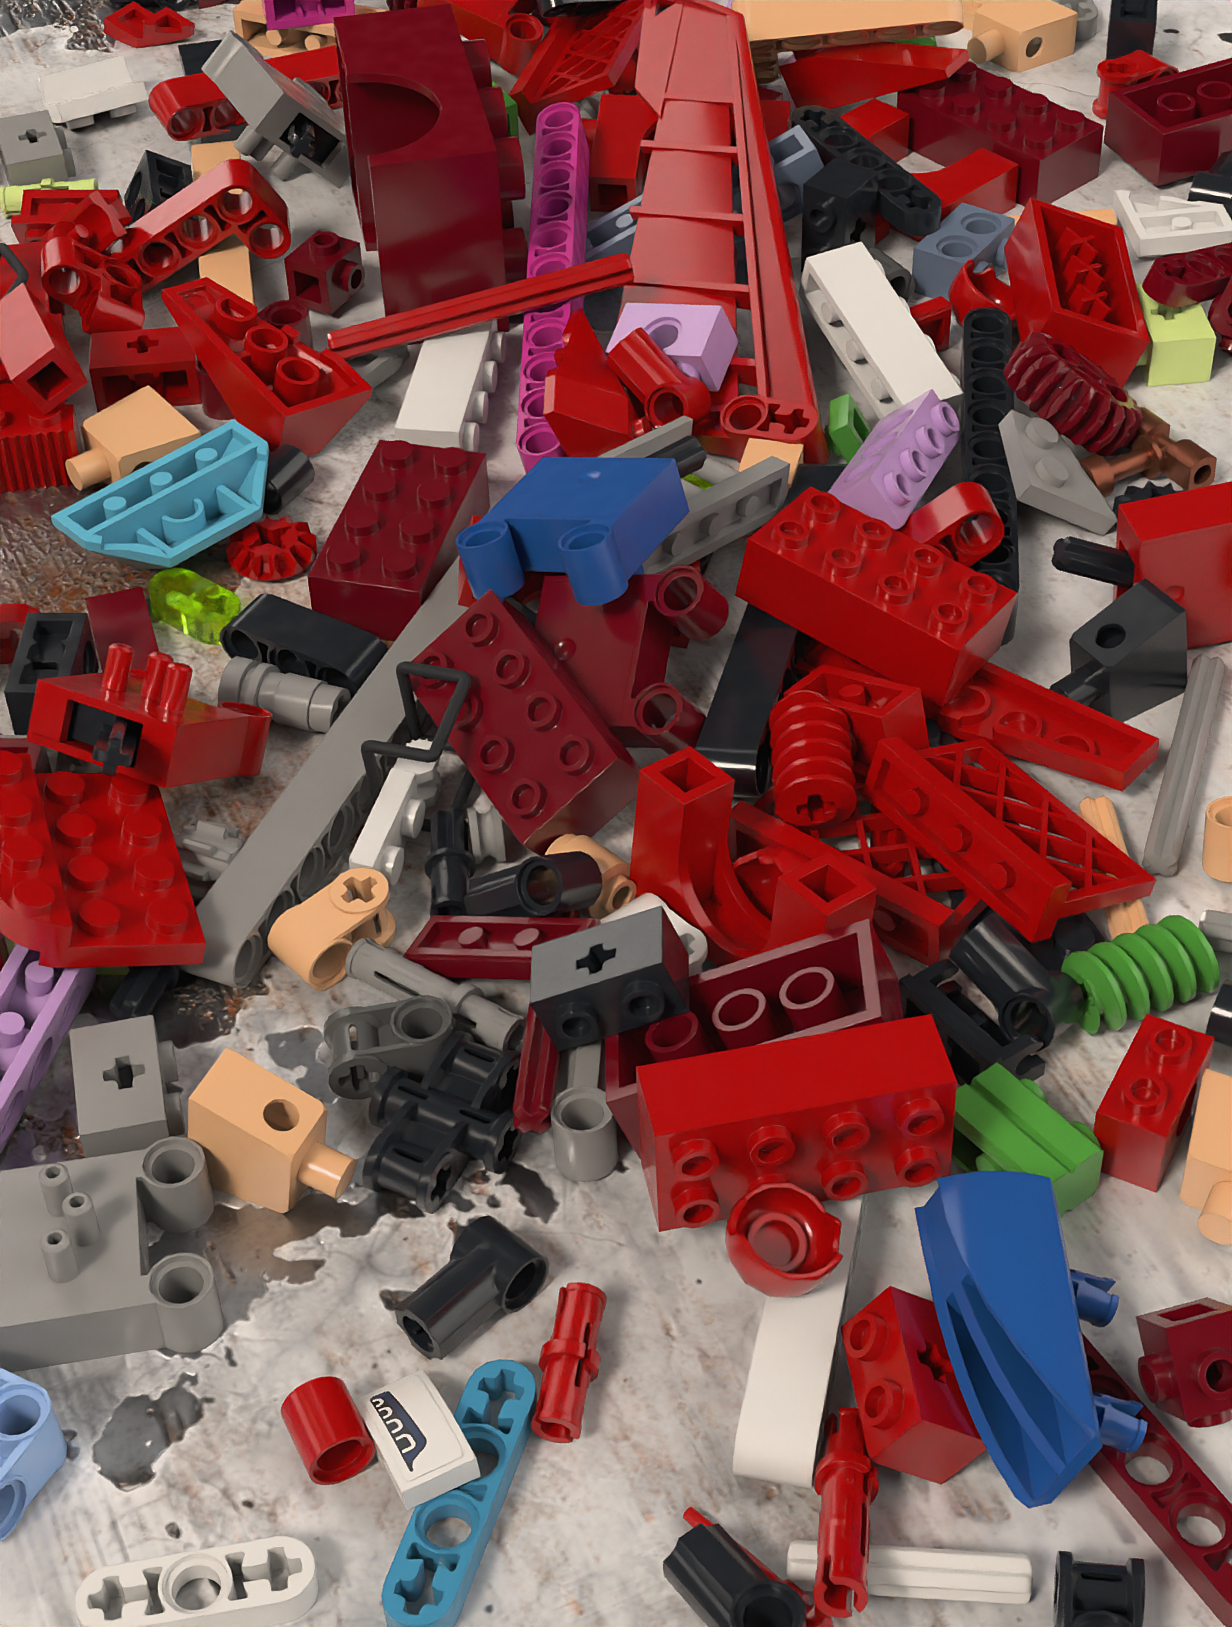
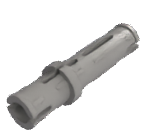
M366 937V940L363 938L359 939L348 952L345 961V971L348 976L359 979L396 998L398 1001L418 995H431L441 998L451 1009L455 1031L462 1030L473 1035L474 1040L501 1053H505L510 1049L519 1052L522 1049L527 1018L522 1015H516L485 999L484 992L471 983L457 985L424 968L422 965L414 963L377 944L369 937Z

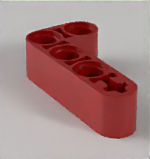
M228 159L125 229L127 234L109 248L104 255L119 259L130 265L141 277L142 294H144L233 233L258 257L275 259L284 255L291 245L289 208L253 165L242 159ZM232 189H242L246 192L241 194H232L228 191ZM192 216H202L206 219L201 221H194L188 218ZM264 224L276 225L272 229L260 228ZM163 243L166 244V246L153 247L150 246V244Z

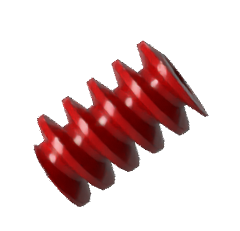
M806 689L790 693L775 704L770 711L769 728L771 731L770 746L772 748L771 763L773 766L772 781L774 784L773 799L775 802L774 813L783 822L794 827L824 828L835 826L850 817L855 811L857 795L854 790L855 776L852 771L854 760L851 754L852 741L849 736L850 722L846 713L837 706L831 705L830 701L820 693Z

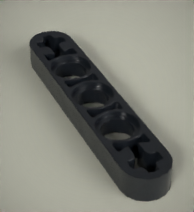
M808 105L797 108L792 112L791 129L800 125L817 149L824 167L834 158L878 171L876 212L904 234L912 236L930 235L940 228L941 199L939 196L833 111L818 105Z

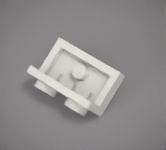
M116 56L44 75L37 80L45 108L49 111L52 122H66L68 130L95 123L93 114L109 110L111 118L137 112L135 103L148 100L144 82L131 81L126 60L123 56Z

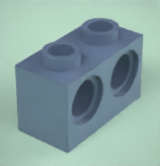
M962 202L940 223V228L936 232L927 235L913 248L912 277L916 284L914 292L933 299L942 296L949 302V287L960 268L970 259L975 262L974 273H980L988 268H993L997 277L1004 269L1007 270L1004 246L1015 227V219Z

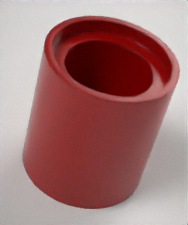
M332 1376L312 1379L294 1389L284 1400L280 1411L281 1417L307 1473L314 1483L320 1485L338 1484L359 1474L372 1461L376 1452L375 1444L343 1380Z

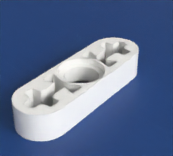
M274 1536L101 1567L89 1574L80 1584L75 1595L74 1605L81 1627H266L292 1622L305 1615L312 1608L318 1597L319 1581L314 1557L310 1549L296 1538ZM288 1568L290 1575L287 1581L288 1588L281 1591H272L270 1584L273 1578L272 1571ZM243 1574L245 1580L243 1585L247 1598H237L233 1575ZM208 1578L221 1586L218 1597L205 1608L187 1610L175 1602L178 1591L191 1580ZM158 1589L163 1613H152L150 1606H153L150 1590ZM116 1597H124L126 1604L122 1607L121 1618L106 1620L104 1613L108 1612L109 1600Z

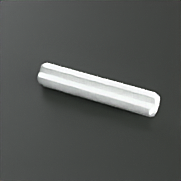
M795 1540L790 1542L788 1549L787 1579L793 1581L803 1591H813L818 1557L817 1541ZM869 1544V1563L867 1564L868 1595L1024 1605L1029 1602L1032 1594L1033 1569L1030 1557L1025 1554Z

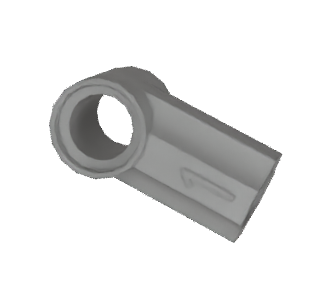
M605 1038L563 1050L561 1055L557 1096L552 1102L550 1113L556 1167L562 1175L575 1181H596L607 1176L616 1167L619 1158L616 1132L617 1120L606 1104Z

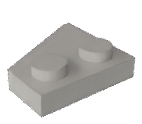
M1011 409L998 425L1017 500L1104 536L1117 522L1116 515L1061 435L1048 421L1039 417L1031 418Z

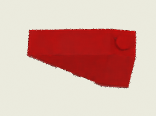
M875 42L792 51L793 55L778 67L796 109L808 105H818L833 109L948 79L970 59L967 49Z
M208 277L162 289L161 299L238 423L267 441L269 451L273 452L280 445L288 444L300 449L307 457L320 453L371 398L373 388L341 356L327 348L318 353L299 341L301 334L299 331L287 324L281 329L276 328L257 316V306Z
M583 310L572 311L562 334L564 348L556 350L554 354L557 367L548 370L545 377L543 415L567 457H598L652 431V428L646 417L639 418L618 376L605 363L608 357Z

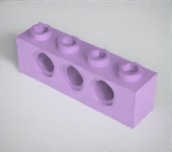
M931 389L883 417L828 493L834 495L840 502L871 518L886 522L895 530L902 527L963 434L955 411L948 403L941 402L934 390Z
M16 944L0 971V1155L96 983L97 967L53 968L38 965L40 952Z

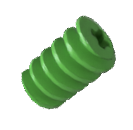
M1181 915L1166 916L1157 924L1141 926L1134 933H1122L1111 942L1096 943L1088 951L1073 952L1064 959L1061 972L1074 979L1083 992L1085 1007L1078 1024L1091 1036L1098 1033L1100 1020L1107 1028L1116 1031L1126 1024L1127 1015L1132 1020L1141 1021L1145 1018L1146 1014L1150 1013V1006L1156 1011L1164 1012L1173 1005L1174 998L1179 1002L1186 1003L1196 996L1197 989L1200 992L1209 994L1214 992L1220 983L1219 966L1211 945L1201 930L1192 921Z

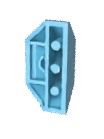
M233 419L51 516L52 523L84 549L142 570L171 568L262 518L269 458L268 442Z

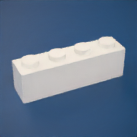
M862 241L807 257L798 295L878 418L882 419L931 389L934 390L941 402L948 403L957 415L963 397L959 379L955 374L948 371L936 353L932 339L928 335L923 334L911 316L907 302L904 298L897 295L886 279L882 265L879 261L872 258Z
M497 320L424 339L394 428L395 440L441 448L457 447L464 451L478 452V424H485L487 421L488 393H495L497 363H504L506 356L505 332L498 331Z

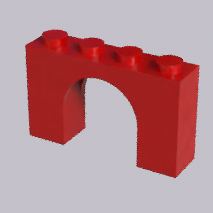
M601 94L589 164L588 189L590 208L593 212H612L641 195L643 178L649 166L651 154L642 153L640 143L641 140H654L658 118L639 95ZM760 100L769 142L791 129V101ZM730 113L731 146L737 147L734 114Z
M873 98L840 116L841 119L895 162L907 157L909 113ZM984 148L976 150L946 168L926 173H910L941 199L940 223L962 202L1002 215L1015 208L1019 164ZM890 223V228H891V229H893V230H895V231H897V232H899V233H901V234H903V235H905V236H907V237H909V238H911V239H913V240H915V241H917V242H920L922 239H924V238L927 236V235H925V236H912V235L904 234L903 232L899 231L897 228H895V227Z
M21 283L0 300V380L10 378L21 392L46 415L87 384L88 381L55 316L24 283Z
M691 746L639 770L629 879L636 884L635 899L644 893H653L675 914L691 926L699 929L707 940L708 954L706 957L716 966L721 967L866 919H870L872 923L878 888L830 851L778 877L772 921H770L760 913L746 896L735 875L729 855L728 831L735 779Z

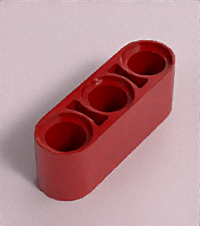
M962 482L949 488L911 514L905 524L898 528L897 531L924 545L935 547L943 555L966 567H970L1000 545L1004 537V524L988 490L978 483ZM980 515L976 520L964 523L968 518Z

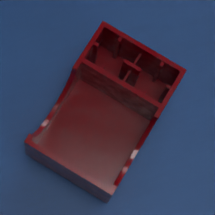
M450 4L333 17L352 195L365 250L378 251L385 317L526 279L528 247L523 228H514L512 201L524 200L526 195L522 152L518 137H509L507 114L502 89L500 86L492 87L490 59L485 39L462 41ZM508 317L497 320L499 332H509ZM424 340L412 342L407 345L421 344L424 342Z

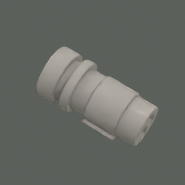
M236 656L229 661L221 676L218 688V702L232 701L254 705L271 712L273 715L272 720H275L278 724L310 732L320 731L327 733L351 701V694L348 689L328 685L326 681L293 673L283 674L280 673L276 665L260 663L259 661Z

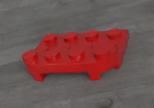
M0 750V939L6 936L23 947L40 952L38 965L53 968L202 964L206 941L159 786L121 773H116L115 776H107L102 773H72L68 771L34 773L30 753L14 754L9 751Z

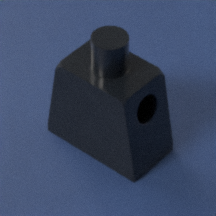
M1144 578L1073 633L1069 640L1071 673L1050 686V690L1121 722H1125L1185 692L1187 685L1186 610Z

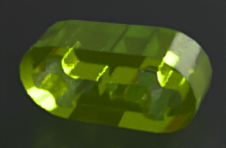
M184 568L163 570L155 574L148 583V592L154 616L190 637L209 645L221 644V630L242 611L239 597L233 592Z

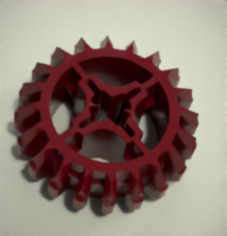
M1032 332L1024 342L1021 341L1011 353L1009 362L1003 370L1009 388L1016 392L1017 398L1023 401L1030 411L1048 421L1057 430L1059 435H1064L1075 445L1082 446L1088 452L1105 457L1115 456L1122 447H1126L1136 435L1135 431L1142 423L1143 415L1136 400L1128 395V391L1121 387L1115 378L1109 376L1101 366L1093 363L1086 355L1081 354L1071 345H1066L1059 338L1052 337L1048 333Z

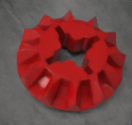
M266 515L264 521L253 522L244 527L243 530H238L230 535V543L226 547L227 559L235 572L250 579L272 581L288 578L300 573L314 561L317 554L316 535L311 534L307 522L294 523L290 515H285L279 520H271Z

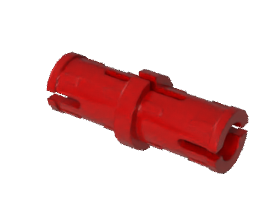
M571 1282L567 1284L566 1288L563 1286L560 1288L553 1333L550 1341H547L541 1348L538 1366L543 1372L538 1403L536 1404L535 1414L532 1417L531 1429L537 1436L550 1442L570 1443L573 1441V1438H580L587 1389L589 1388V1383L598 1377L601 1357L596 1348L600 1324L606 1308L607 1296L601 1289L591 1284Z

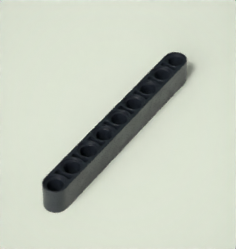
M983 307L970 310L965 314L963 321L960 360V384L963 391L960 403L961 431L963 432L961 436V483L974 482L986 488L1004 524V537L1000 545L968 567L976 572L991 576L997 583L1017 592L1001 646L1008 644L1015 634L1020 587L1017 498L998 425L1011 409L1014 410V392L1009 388L1003 373L1012 353L1011 319L1007 313L997 308ZM980 515L972 516L968 518L964 523H970L976 520Z
M799 464L782 510L810 486L828 493L848 464ZM749 603L746 606L695 750L735 779L733 797L761 798L765 794L773 770L771 763L772 748L770 746L771 731L769 728L770 711L780 699L784 698L783 693L803 678L802 674L797 673L794 664L798 663L799 658H804L802 661L806 662V646H809V641L813 638Z

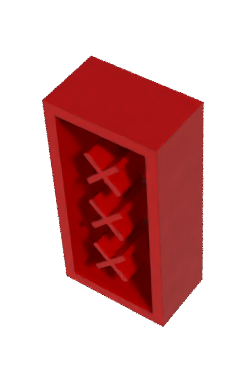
M1029 198L1004 246L1020 342H1024L1032 332L1048 333L1052 337L1059 338L1066 345H1071L1081 354L1086 355L1093 363L1101 366L1109 376L1115 378L1121 387H1124L1150 341L1122 227Z
M810 486L748 538L735 596L894 682L921 688L922 697L943 707L1000 649L1017 592L997 583L991 576L976 572L943 555L937 548L924 545L891 528L886 522L871 518L840 502L834 495L819 491Z
M932 1014L636 1066L641 1165L659 1232L683 1227L700 1228L712 1222L726 1220L729 1218L730 1211L738 1199L760 1183L791 1182L814 1194L820 1202L829 1200L846 1201L861 1194L899 1187H921L932 1181H937L938 1178L950 1176L957 1080Z

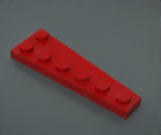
M814 638L809 641V646H806V662L802 661L804 658H799L798 663L794 664L797 673L802 674L803 678L820 665L825 664L890 680ZM988 661L943 707L922 697L925 718L935 721L941 731L949 733L953 737L965 741L984 738L1002 753L1122 792L1158 758L1159 738Z

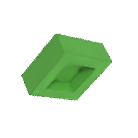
M850 393L830 401L829 425H826L824 428L825 436L831 451L836 456L843 455L849 464L872 432V429Z

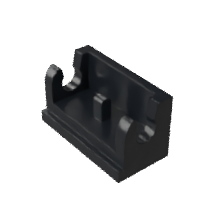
M940 960L914 976L909 973L899 979L903 1018L932 1014L957 1083L960 1086L965 1083L969 1086L974 1077L995 1063L1002 1065L1018 1080L1027 1078L1035 1081L1044 1075L1046 1062L1037 1054L1030 1055L1043 1045L1034 1034H1025L1009 1043L1001 1032L1000 1027L962 994L963 987L955 980L937 987L943 980L951 978L959 971V967L951 960Z

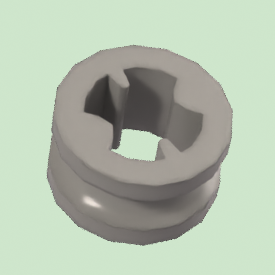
M491 805L490 810L483 814L477 812L475 807L467 808L470 844L475 864H482V860L486 856L495 857L497 862L506 861L502 820L494 805Z

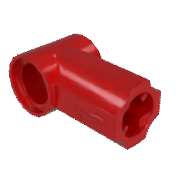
M642 327L633 330L608 353L605 363L642 402L645 416L654 429L682 417L673 407V393L683 403V416L685 415L693 419L692 426L704 420L708 415L711 407V397L706 385L698 378L685 376Z

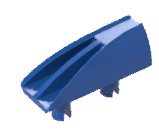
M979 1171L938 1178V1189L924 1206L914 1209L932 1297L957 1382L978 1433L992 1461L1014 1497L1028 1509L1051 1504L1103 1445L1115 1448L1125 1454H1132L1138 1450L1146 1434L1148 1422L1134 1418L1143 1408L1140 1402L1126 1401L1098 1392L1093 1393L1079 1320L1089 1322L1091 1325L1099 1328L1105 1327L1111 1322L1118 1308L1119 1296L1111 1295L1107 1292L1116 1281L1111 1278H1101L1069 1268L1056 1193L1049 1177L1011 1171Z

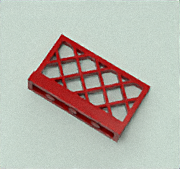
M627 0L583 19L581 16L556 17L508 94L517 103L518 117L529 136L536 134L537 117L544 108L561 102L573 103L615 86L640 42L644 0Z
M898 736L879 740L861 794L1031 943L1051 938L1056 923L1060 918L1151 895L1157 879L984 738L917 751ZM976 762H977V763L980 764L984 769H981V768H978V767H974V766H971V765H967V764H971V763H976ZM960 784H964V785L971 786V787H974V788H977V789H981V790H984V791H988V792H991V793H993V794H989V793L982 792V791H979V790H975V789H972V788H969V787H965V786H962V785H960ZM1004 796H1005V797H1008V798H1012V799L1018 800V801L1025 802V803H1027V804H1023V803L1016 802V801H1013V800H1010V799H1006V798H1004ZM1003 819L1035 828V830L1005 822ZM1050 832V833H1053V834H1056V835H1060V836H1063V837H1067V838H1069L1070 840L1063 839V838H1060V837H1056V836H1053V835H1050V834H1047V833ZM1051 856L1071 863L1078 864L1079 867L1063 863L1060 861H1056L1053 859H1049L1046 857ZM1092 869L1112 874L1116 878L1092 871ZM1071 887L1077 888L1076 890L1069 891Z
M854 760L852 770L855 776L856 808L852 816L835 826L824 828L794 827L773 817L775 814L774 786L753 806L740 800L731 809L728 848L732 862L759 849L776 845H785L807 856L810 861L830 851L878 888L872 925L879 940L928 967L940 960H951L948 955L955 947V939L988 906L951 872L922 875L919 860L934 857L917 842H914L909 835L885 814L861 815L858 801L867 800L861 792L870 767ZM901 829L904 843L868 847L865 833L878 830ZM856 834L859 849L839 851L821 842L820 839ZM909 861L912 876L893 879L875 870L872 866ZM963 889L965 899L953 910L929 898L926 893Z

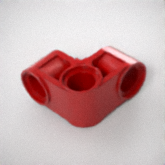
M56 237L49 240L43 246L41 252L42 287L54 299L79 311V316L82 317V330L84 333L91 335L93 333L142 330L145 320V311L142 305V280L130 265L119 259L108 257L69 237ZM59 268H68V269H71L72 271H69V272H61V271H57V269H59Z

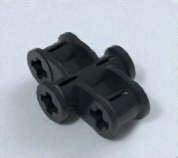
M457 1030L447 1039L441 1052L424 1075L421 1084L410 1080L406 1070L396 1066L388 1068L376 1084L370 1100L368 1114L370 1124L384 1130L376 1137L366 1156L362 1171L364 1187L378 1193L387 1188L416 1200L418 1209L433 1214L446 1201L451 1189L465 1170L471 1156L482 1160L485 1170L498 1175L504 1172L515 1157L523 1134L513 1125V1111L507 1110L514 1102L521 1052L513 1049L505 1053L498 1052L475 1043L472 1034Z

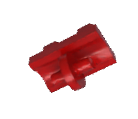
M97 190L87 195L46 232L41 237V240L49 241L56 237H69L104 254L127 234L124 228L132 222V217L118 197L113 196L104 200ZM64 268V272L72 271L71 269Z

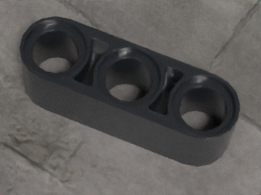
M268 593L257 596L220 632L222 647L231 659L239 656L259 661L260 663L276 665L280 673L283 674L293 673L326 681L328 685L348 689L351 694V700L389 650L385 643L368 631Z

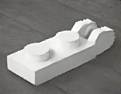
M420 738L416 741L412 740L411 743H406V746L429 750L432 742L428 741V739L421 740ZM403 758L397 759L349 857L350 869L360 867L375 869L385 876L389 885L394 886L397 883L404 862L403 848L408 837L417 838L423 825L425 809L435 805L439 797L438 792H441V776L439 771L437 772L440 758L431 763Z

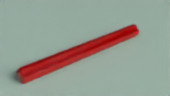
M620 253L331 331L327 335L329 350L338 354L346 361L631 284L634 281L631 260L627 253Z

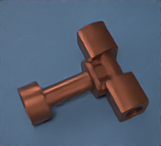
M1139 407L1143 415L1142 423L1135 431L1136 435L1126 446L1131 452L1106 461L1097 454L1079 460V463L1103 498H1106L1113 493L1116 481L1138 472L1147 479L1158 477L1163 472L1164 475L1185 490L1209 486L1214 482L1217 458L1190 439H1182L1175 442L1169 437L1170 424L1149 409Z

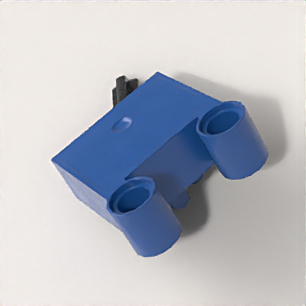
M685 436L645 458L543 457L478 523L465 528L456 537L455 543L473 596L478 600L489 589H492L500 597L506 598L516 593L525 584L523 571L565 573L568 576L575 601L581 605H601L619 598L629 587L628 579L633 574H645L642 564L690 512L681 479L703 467L704 461L707 459L705 449L695 436Z

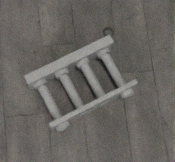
M684 415L598 457L645 458L685 436H691L693 419ZM770 456L740 472L707 457L703 467L691 474L713 484V486L704 490L681 479L690 512L642 564L644 573L663 574L672 567L687 566L766 524L782 510L786 499L790 463Z

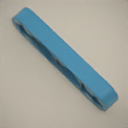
M498 1359L486 1362L477 1368L469 1378L453 1417L472 1451H485L493 1455L497 1459L498 1464L494 1471L486 1477L474 1479L415 1507L383 1584L381 1598L387 1627H455L532 1431V1417L535 1414L536 1404L538 1403L537 1389L533 1374L524 1365L513 1360ZM503 1391L515 1393V1399H507L502 1405L497 1418L498 1429L490 1426L491 1411L489 1400H498ZM448 1517L463 1520L471 1527V1533L465 1541L449 1548L439 1547L431 1543L426 1537L428 1530L434 1523ZM426 1568L435 1573L432 1579L435 1605L424 1604L418 1615L408 1614L406 1601L416 1602L420 1598L427 1581Z

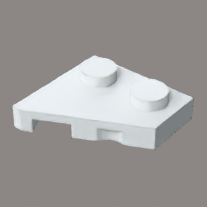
M1123 189L1114 190L1113 209L1138 257L1161 258L1167 254L1189 252L1232 242V220L1223 204L1204 201L1190 202L1177 197L1160 195L1157 206L1131 202V191Z

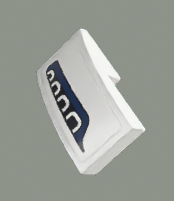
M422 1369L353 1400L375 1444V1455L381 1467H386L406 1510L412 1509L480 1477L477 1459L445 1401Z

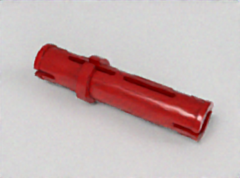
M856 1407L839 1408L838 1432V1418L833 1412L828 1414L824 1422V1456L815 1468V1491L818 1496L821 1495V1511L819 1512L818 1557L815 1584L813 1586V1601L823 1613L836 1618L852 1617L853 1590V1607L859 1613L865 1609L868 1603L870 1505L879 1492V1471L876 1465H872L871 1459L868 1457L860 1416Z

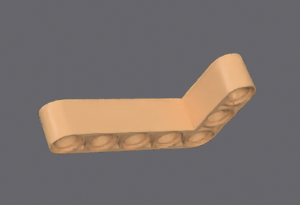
M734 0L731 3V9L743 14L745 18L757 85L775 82L780 79L781 72L778 67L780 66V52L942 36L958 32L964 27L962 0Z

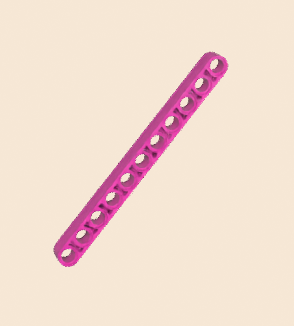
M568 102L556 103L544 108L538 114L536 121L527 278L583 264L586 261L590 150L579 109L576 105ZM584 296L524 312L516 444L526 474L543 457H567L543 415L545 377L548 370L557 367L554 354L556 350L564 348L562 334L571 312L578 309L584 310Z

